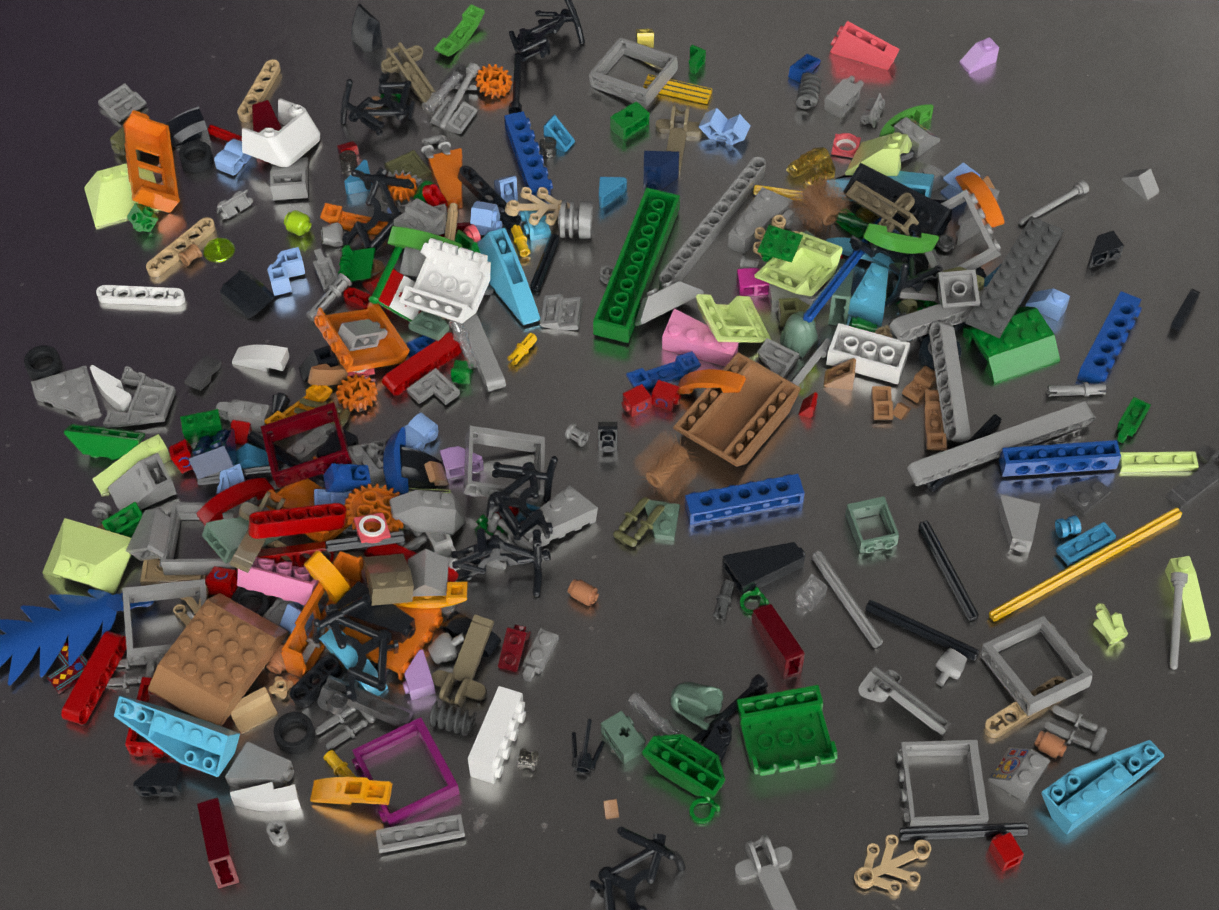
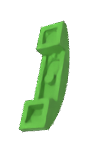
M471 4L462 14L463 20L448 38L443 37L434 50L448 57L460 50L477 29L485 11Z
M932 104L920 105L898 113L885 124L879 137L893 134L895 131L894 125L905 117L923 124L932 118L934 106Z
M869 223L863 234V238L879 247L910 254L932 251L939 240V236L921 233L919 238L887 232V226Z
M392 226L388 240L389 245L404 249L408 247L420 251L424 243H428L430 238L456 245L458 249L462 247V244L432 233Z

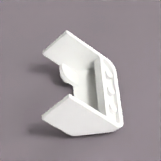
M280 98L278 99V121L285 126L279 131L273 128H265L259 133L242 128V152L279 167H289L320 141V131L304 107Z

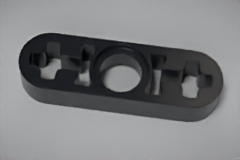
M1195 289L1190 290L1173 319L1170 328L1180 331L1201 292Z

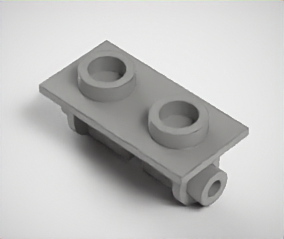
M880 92L877 97L873 96L869 99L866 110H864L860 118L862 124L871 123L872 127L875 128L879 121L880 115L885 108V100Z
M247 190L243 192L238 191L232 196L233 198L221 201L217 206L216 213H220L223 220H228L238 214L235 207L241 212L250 207L253 200L251 197L247 198Z

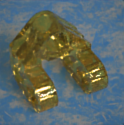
M817 147L807 151L787 167V172L793 178L812 169L816 170V174L804 181V190L806 186H811V179L812 185H819L817 182L819 178L824 181L826 179L827 181L830 175L832 177L829 180L835 177V166L829 152L824 147Z

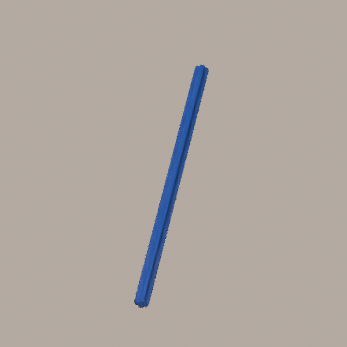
M879 217L875 224H878L882 218ZM865 238L861 240L862 242L867 243V240ZM853 250L806 310L803 317L804 321L808 323L813 321L865 252Z

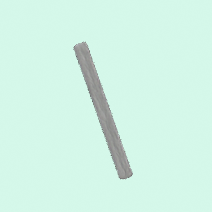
M817 551L813 553L812 560L874 648L881 646L882 638L822 552Z

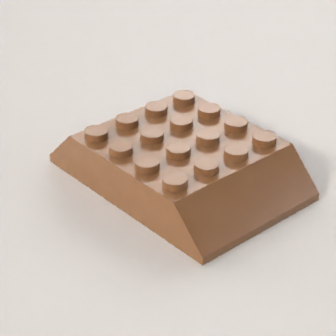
M738 352L723 370L745 376L746 380L740 392L723 393L721 388H706L673 427L677 432L735 466L745 465L750 461L789 414L801 390L799 386Z
M219 593L204 602L159 662L148 691L193 717L222 726L286 638L289 631Z

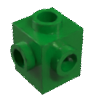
M137 203L134 204L127 215L133 228L139 232H151L159 219L152 208Z

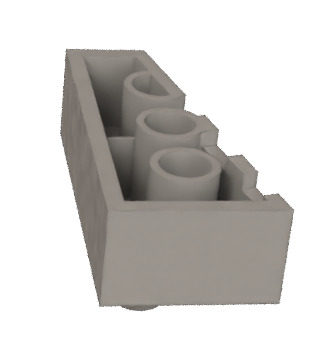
M762 187L730 231L728 248L744 255L759 240L754 236L755 229L762 227L766 231L768 225H771L774 216L782 215L788 209L793 210V200Z
M569 485L539 508L543 511L546 523H552L553 533L550 534V538L545 539L542 528L538 524L523 535V537L533 546V530L539 529L541 531L543 547L549 544L551 540L555 538L560 539L572 530L577 531L582 529V526L585 524L595 523L598 507ZM514 539L513 542L516 545L525 548L521 543Z

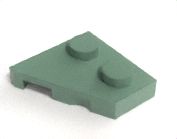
M421 311L408 324L411 331L437 341L449 331V325L442 317L425 311Z
M649 500L644 507L647 518L657 506L662 505L665 507L652 524L654 538L674 541L680 504Z

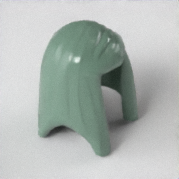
M804 311L796 312L787 319L780 337V343L799 353L801 358L806 355L813 344L817 345L819 343L814 319L810 323L804 321Z
M683 682L673 689L670 703L677 713H680L700 728L707 730L709 723L704 722V719L708 716L720 714L724 695H722L723 691L717 687L695 682Z

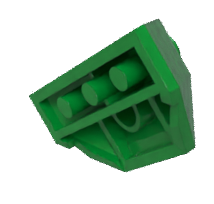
M71 424L64 430V434L82 454L90 455L94 458L108 457L110 460L120 459L145 437V433L115 428L107 429L90 425Z
M684 734L653 736L642 751L643 756L659 774L696 796L714 798L726 780L719 756Z

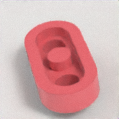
M474 224L467 226L463 230L465 234L477 243L481 240L480 233Z

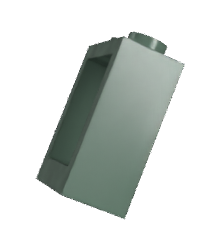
M884 496L847 504L845 516L859 554L897 546L899 533ZM880 514L888 535L863 540L856 519Z

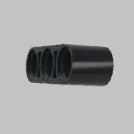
M454 611L442 625L441 629L444 633H449L452 638L461 633L466 637L472 620ZM492 631L482 656L487 658L491 656L501 643L500 637Z
M324 656L291 688L290 697L297 707L307 708L319 697L322 686L325 685L329 675L335 678L340 677L342 666L336 656ZM335 665L333 669L327 670L328 666ZM320 679L319 683L312 684L314 680ZM305 693L303 698L297 699L300 694Z

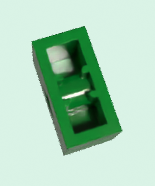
M636 101L610 117V129L622 140H625L649 125L650 113Z
M218 409L180 417L182 432L189 444L198 443L199 439L206 435H210V437L217 435L216 433L223 429Z

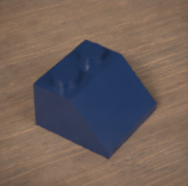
M644 151L643 190L646 188L662 190L678 178L679 151Z

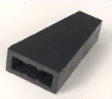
M795 542L727 554L723 556L722 567L742 596L748 591H755V587L761 588L804 567L806 555L804 550L798 547Z
M358 581L336 603L338 609L361 598L365 594L370 596L368 587ZM370 600L369 606L346 617L377 631L388 630L392 636L391 640H398L402 644L407 638L410 639L416 631L415 619L393 604L372 606Z

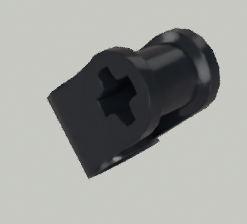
M725 720L716 722L703 747L717 754L720 762H722L732 739L731 724Z

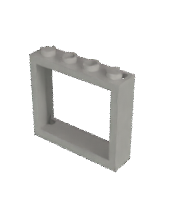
M619 38L589 73L590 87L648 106L678 70L677 56ZM623 55L663 68L647 89L606 75Z
M966 189L941 204L951 210L965 201L967 202L989 246L988 250L957 266L967 270H974L1001 255L999 251L1001 247L998 240L992 236V233H994L989 223L986 224L984 220L986 218L982 208L979 209L976 204L979 201L975 194H971ZM934 249L925 252L931 268H934L935 265L942 267Z
M469 426L465 440L463 494L489 498L492 493L496 491L501 492L507 487L472 481L473 443L534 452L535 469L538 472H544L545 437ZM537 479L539 497L537 499L528 498L526 503L540 505L544 496V480ZM518 488L509 497L518 499L525 489Z
M207 502L172 504L171 512L168 513V517L171 520L163 558H159V566L163 568L164 575H207L214 566L233 569L237 572V568L231 566L230 562L225 564L222 559H174L181 520H200L196 513ZM241 504L222 513L223 518L240 517L238 512Z
M205 579L122 588L128 662H139V664L151 660L160 662L173 645L133 648L130 603L200 596L202 606L207 600Z
M1044 616L982 644L980 657L1027 716L1090 687L1093 676L1091 669L1085 666L1077 652L1070 648L1066 639L1059 635L1054 625ZM1041 633L1076 677L1033 696L998 652Z
M977 740L901 742L899 751H896V761L901 765V769L898 771L899 782H903L901 801L905 802L906 809H903L904 822H908V827L988 823L989 816ZM967 755L975 815L915 817L908 757Z

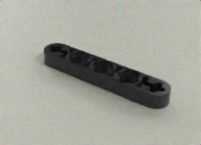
M466 165L460 167L457 175L458 179L480 202L497 204L498 207L505 210L507 203L472 167ZM473 184H479L482 188H476ZM489 195L493 200H488L485 196ZM500 212V221H502V224L507 229L511 230L513 225H520L521 217L519 215L510 216L506 212Z

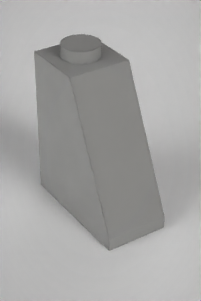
M1001 495L998 511L1010 548L1019 552H1030L1040 503Z
M159 508L145 510L126 552L140 561L163 558L171 518L165 515V512Z
M246 742L225 778L231 787H253L273 782L274 788H282L286 782L292 779L294 769L290 760L250 742Z

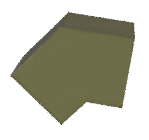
M905 299L897 304L902 315L917 311V302L914 299Z

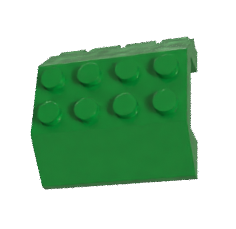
M1035 307L1018 308L1000 338L970 325L963 326V336L967 343H970L973 338L987 360L985 371L993 384L1060 362L1055 335Z
M819 685L737 699L740 729L749 764L754 774L765 776L775 774L777 770L781 773L796 770V767L803 769L817 766V763H820V765L835 763V760L838 759L835 741L830 740L822 712L824 703Z

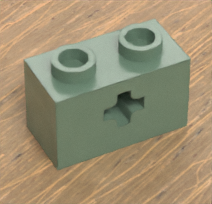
M620 711L601 723L602 735L623 764L642 754L646 739L640 731H636L634 723L629 716H625Z

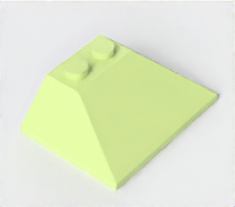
M896 132L861 142L845 175H853L859 164L863 163L886 176H898L901 170L900 155L901 153H909L912 147L910 138L907 134Z
M127 163L97 171L84 187L95 227L127 219V215L134 204H138V202L132 199ZM138 167L139 178L156 183L153 171Z
M800 232L799 234L803 235L792 263L773 257L755 274V278L795 294L813 296L835 275L843 249L841 246Z
M696 295L698 309L702 318L718 342L764 343L766 338L771 340L749 296H736L729 305L715 304L711 295Z
M64 518L42 573L59 579L63 577L92 586L96 590H102L115 595L131 556L130 553L126 552V549L132 538Z

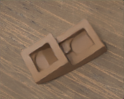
M325 363L313 366L310 370L308 383L312 385L342 384L341 380H347L348 372H346L342 365L330 367Z
M924 366L915 374L914 380L903 389L902 394L918 403L924 397L925 389L931 390L936 384L935 371Z
M872 386L874 420H893L891 386Z
M429 461L424 464L430 482H434L435 486L449 485L441 463Z

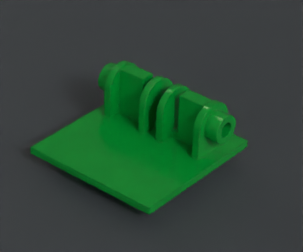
M768 225L757 252L761 253L762 260L765 262L774 257L792 263L803 235Z
M345 245L341 249L342 257H340L338 275L342 273L350 281L371 279L375 247L352 250L349 245Z

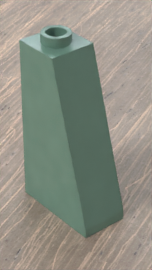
M839 259L836 272L846 261V259ZM853 269L831 297L828 325L838 326V323L847 325Z
M242 517L208 522L205 525L202 537L225 564L229 563L248 530L249 521ZM282 536L267 538L263 546L282 538Z

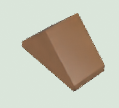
M852 358L825 370L824 386L827 388L852 390L856 359Z

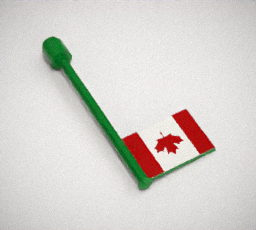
M423 181L414 195V200L417 198L427 203L423 197V187L434 183ZM395 246L372 296H369V301L372 304H380L411 322L422 310L399 303L405 286L413 288L415 281L393 269L403 249Z

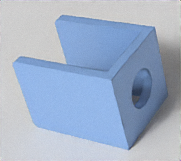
M963 162L943 177V181L949 185L942 189L940 194L950 199L963 192L955 179L956 176L974 172L980 177V174Z

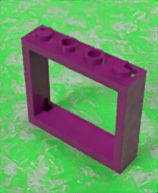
M421 717L352 750L354 759L351 761L356 771L360 769L362 773L360 777L373 780L364 761L418 735L446 786L393 813H390L387 805L378 804L380 808L378 814L383 823L387 821L389 827L406 821L459 794L458 784Z

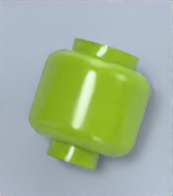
M297 210L288 212L284 219L286 230L298 236L304 235L305 232L308 233L312 226L310 217Z

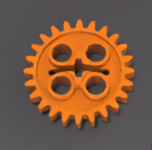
M377 483L375 487L368 484V488L361 485L360 491L354 489L353 494L349 493L348 498L345 499L347 524H352V530H355L354 518L383 513L389 532L399 531V528L403 529L404 524L399 519L396 520L392 517L389 502L391 498L400 496V492L393 493L394 488L386 490V485L379 488ZM367 522L363 524V527L368 532H377L380 530L381 524Z

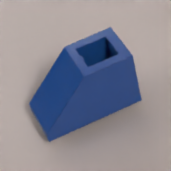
M331 464L323 475L326 492L345 493L360 488L361 485L366 486L371 483L368 465Z

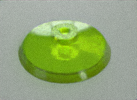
M225 238L212 239L203 249L204 257L214 263L227 261L235 252L234 244Z

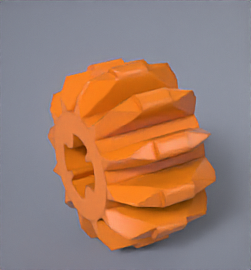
M402 172L398 176L395 173V178L409 179L414 184V188L409 189L387 185L393 200H400L401 203L403 200L409 202V197L414 198L417 191L416 180L410 174L405 176Z

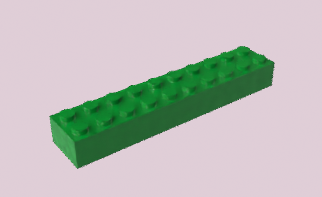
M650 188L645 189L594 317L593 335L629 343L641 301L647 296L680 210V195Z

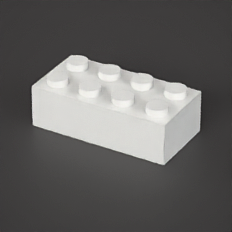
M838 323L828 350L826 365L837 366L855 358V373L898 384L908 357L910 343Z
M498 686L468 756L470 777L492 784L495 783L497 777H501L504 759L507 760L511 753L510 745L512 741H516L519 729H517L519 723H523L526 717L522 693Z

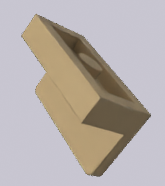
M264 686L242 698L230 716L239 732L244 734L276 717L278 712Z

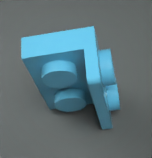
M520 211L521 221H525L524 231L526 235L529 234L530 241L550 237L551 231L549 225L545 222L546 215L540 219L538 225H532L528 221L529 217L537 211Z

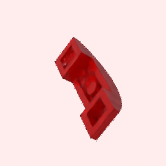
M266 478L247 480L217 494L196 515L205 526L208 522L224 519L222 513L253 497H256L259 501L264 498L267 491L271 489L275 492V489Z

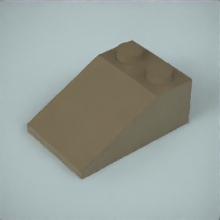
M403 554L363 557L372 606L413 601L414 584L411 570Z

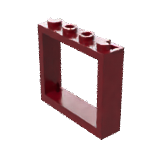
M334 402L261 426L272 477L278 488L323 474L331 464H352L340 415ZM331 422L335 423L342 450L280 471L273 442Z

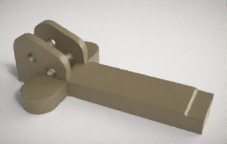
M401 42L393 49L387 48L386 59L381 62L382 72L401 73L406 81H411V89L425 108L439 102L440 97L415 63L423 57V48L414 45L405 49ZM398 52V56L403 64L399 62L394 53Z
M673 104L671 119L657 120L655 129L658 133L669 134L666 151H679L678 175H680L686 137H699L703 131L699 128V122L689 121L690 106H686V110L681 112L677 109V105ZM676 116L685 117L684 128H675Z
M856 181L845 194L857 204L882 218L877 225L887 226V232L892 233L895 229L902 235L909 236V226L911 224L915 226L919 224L914 215L908 212L915 203V199L910 193L902 194L893 203ZM896 212L907 220L904 225L892 219Z
M267 491L260 506L244 502L241 504L238 513L240 517L249 521V516L252 513L264 511L267 505L276 510L282 509L286 499L281 498L280 502H273L270 498L271 492ZM247 530L230 565L249 573L267 538H252Z
M474 614L453 672L437 670L432 674L433 684L441 688L439 699L442 702L463 708L466 697L477 701L483 700L486 697V687L479 682L473 681L493 628V620ZM455 681H462L455 700L450 699L449 696Z

